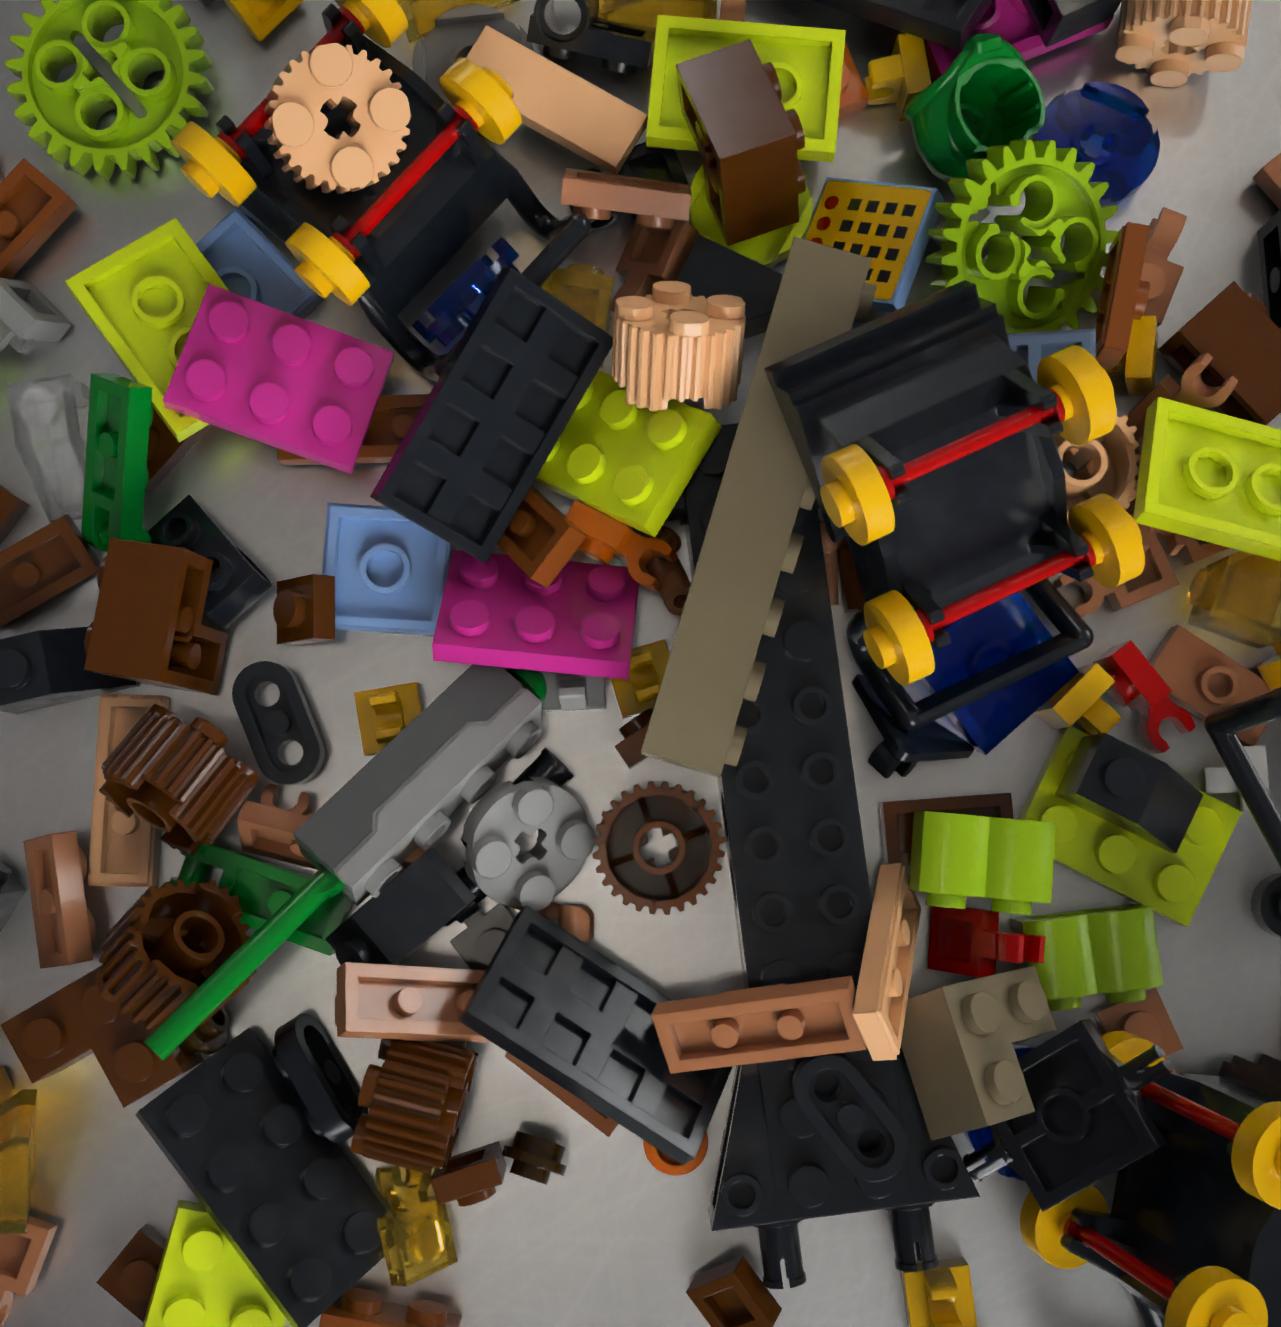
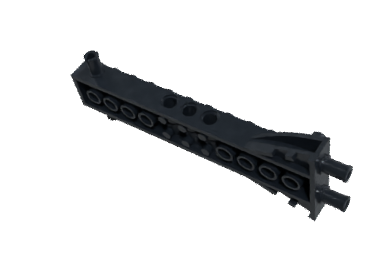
M739 423L722 425L721 430L666 521L679 520L680 526L685 525L691 578H693ZM815 498L811 511L799 507L792 532L804 535L793 574L780 571L773 596L785 599V604L774 638L766 635L761 636L755 660L767 664L755 702L743 699L736 725L748 728L736 767L724 764L721 776L717 777L745 989L852 976L855 990H857L872 909L818 509L820 506L817 498ZM902 1047L900 1048V1054L897 1055V1060L873 1061L867 1048L866 1050L838 1053L855 1066L898 1120L907 1135L908 1156L905 1164L895 1176L882 1182H866L853 1176L798 1107L792 1092V1080L796 1068L806 1057L736 1066L731 1089L732 1097L726 1128L723 1131L720 1147L721 1155L708 1213L712 1231L749 1226L758 1228L764 1272L763 1285L766 1288L783 1289L781 1259L785 1261L786 1277L789 1278L790 1288L800 1286L806 1282L797 1224L804 1219L881 1209L889 1210L896 1255L895 1268L904 1272H917L914 1252L915 1243L916 1258L918 1261H922V1268L926 1271L938 1266V1256L935 1254L929 1207L936 1202L980 1197L952 1137L948 1136L931 1141ZM830 1074L820 1076L814 1085L815 1094L823 1098L832 1096L838 1088L837 1078ZM876 1130L864 1131L858 1139V1148L864 1152L876 1150L881 1142L880 1132Z

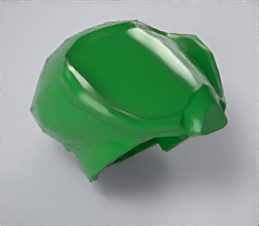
M983 33L969 37L966 40L963 50L954 59L945 73L926 89L913 96L905 107L903 114L911 122L914 145L918 154L933 175L949 182L951 178L970 179L966 162L969 159H987V148L991 146H1009L1010 141L1028 140L1031 136L1038 133V130L1044 125L1046 109L1041 87L1032 72L1026 67L1025 60L1019 51L1007 41L1001 40L1000 35Z

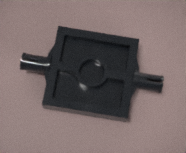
M1090 1019L1077 1022L1017 1058L1035 1112L990 1125L994 1140L963 1156L966 1168L989 1158V1161L970 1171V1176L976 1182H981L983 1178L1009 1165L1011 1169L1025 1180L1042 1212L1163 1147L1166 1145V1142L1145 1110L1139 1089L1167 1073H1172L1173 1066L1170 1060L1161 1061L1144 1071V1067L1166 1055L1161 1047L1155 1044L1149 1050L1123 1064L1110 1053Z

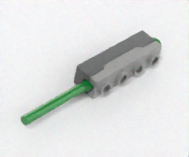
M472 664L293 833L301 854L318 871L143 1042L164 1061L327 898L334 897L342 891L357 907L370 894L377 898L381 893L380 890L403 871V867L400 864L416 848L420 847L426 850L443 836L451 823L448 817L465 800L473 804L486 794L497 778L495 771L511 755L515 759H519L537 742L542 733L539 727L541 726L542 703L547 693V684L543 674L535 670L515 668L505 670L503 667Z

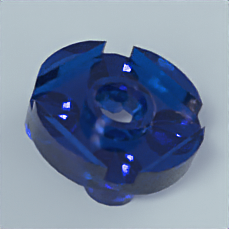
M1096 81L1085 83L1082 89L1072 90L1067 94L1064 91L1045 108L1044 125L1038 130V133L1032 136V141L1054 140L1056 148L1073 147L1077 149L1075 162H1093L1095 164L1093 174L1088 182H1108L1109 184L1107 191L1099 199L1100 205L1118 207L1123 200L1135 194L1153 171L1160 151L1158 129L1153 134L1152 125L1146 117L1149 109L1143 100L1132 91L1109 82ZM1093 134L1101 136L1103 138L1101 147L1109 152V156L1099 155L1097 158L1087 155L1085 149L1080 145V140L1088 141Z
M503 236L491 246L500 256L493 262L487 254L481 259L478 258L427 309L435 319L434 322L424 314L412 324V327L429 344L437 339L446 347L471 323L475 313L468 306L481 293L486 297L503 267H512L521 273L513 264L520 255Z

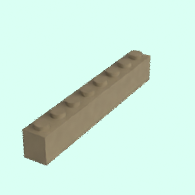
M794 236L647 729L641 755L715 777L721 776L724 764L734 767L738 764L748 728L736 725L743 699L753 702L757 699L767 664L755 660L761 636L766 635L774 638L785 599L773 595L780 571L793 574L804 535L794 533L792 530L799 507L811 511L816 498L764 368L850 331L854 321L866 323L877 285L865 282L872 258Z

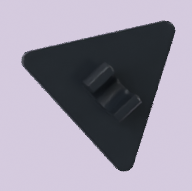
M857 674L851 682L884 738L871 753L868 763L885 779L889 778L894 771L901 777H906L920 761L969 758L975 750L970 743L936 721L914 731L903 730L863 675Z

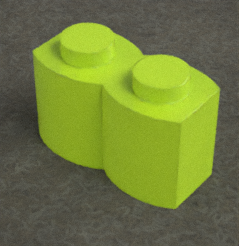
M914 811L909 890L926 892L925 905L966 909V896L991 898L990 911L1031 915L1032 902L1051 903L1056 823L944 812Z
M1125 904L1012 918L1014 933L1045 936L1044 963L1023 961V963H1018V968L1035 966L1042 989L1047 997L1050 1011L1082 1007L1080 997L1098 993H1105L1106 1002L1143 1001L1146 999L1145 989L1164 986L1152 906Z

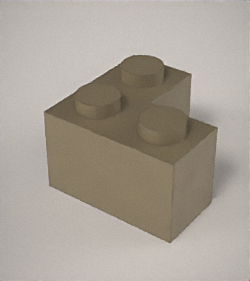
M1035 966L942 986L908 999L901 1047L931 1141L987 1127L1035 1112L1013 1044L1057 1031Z

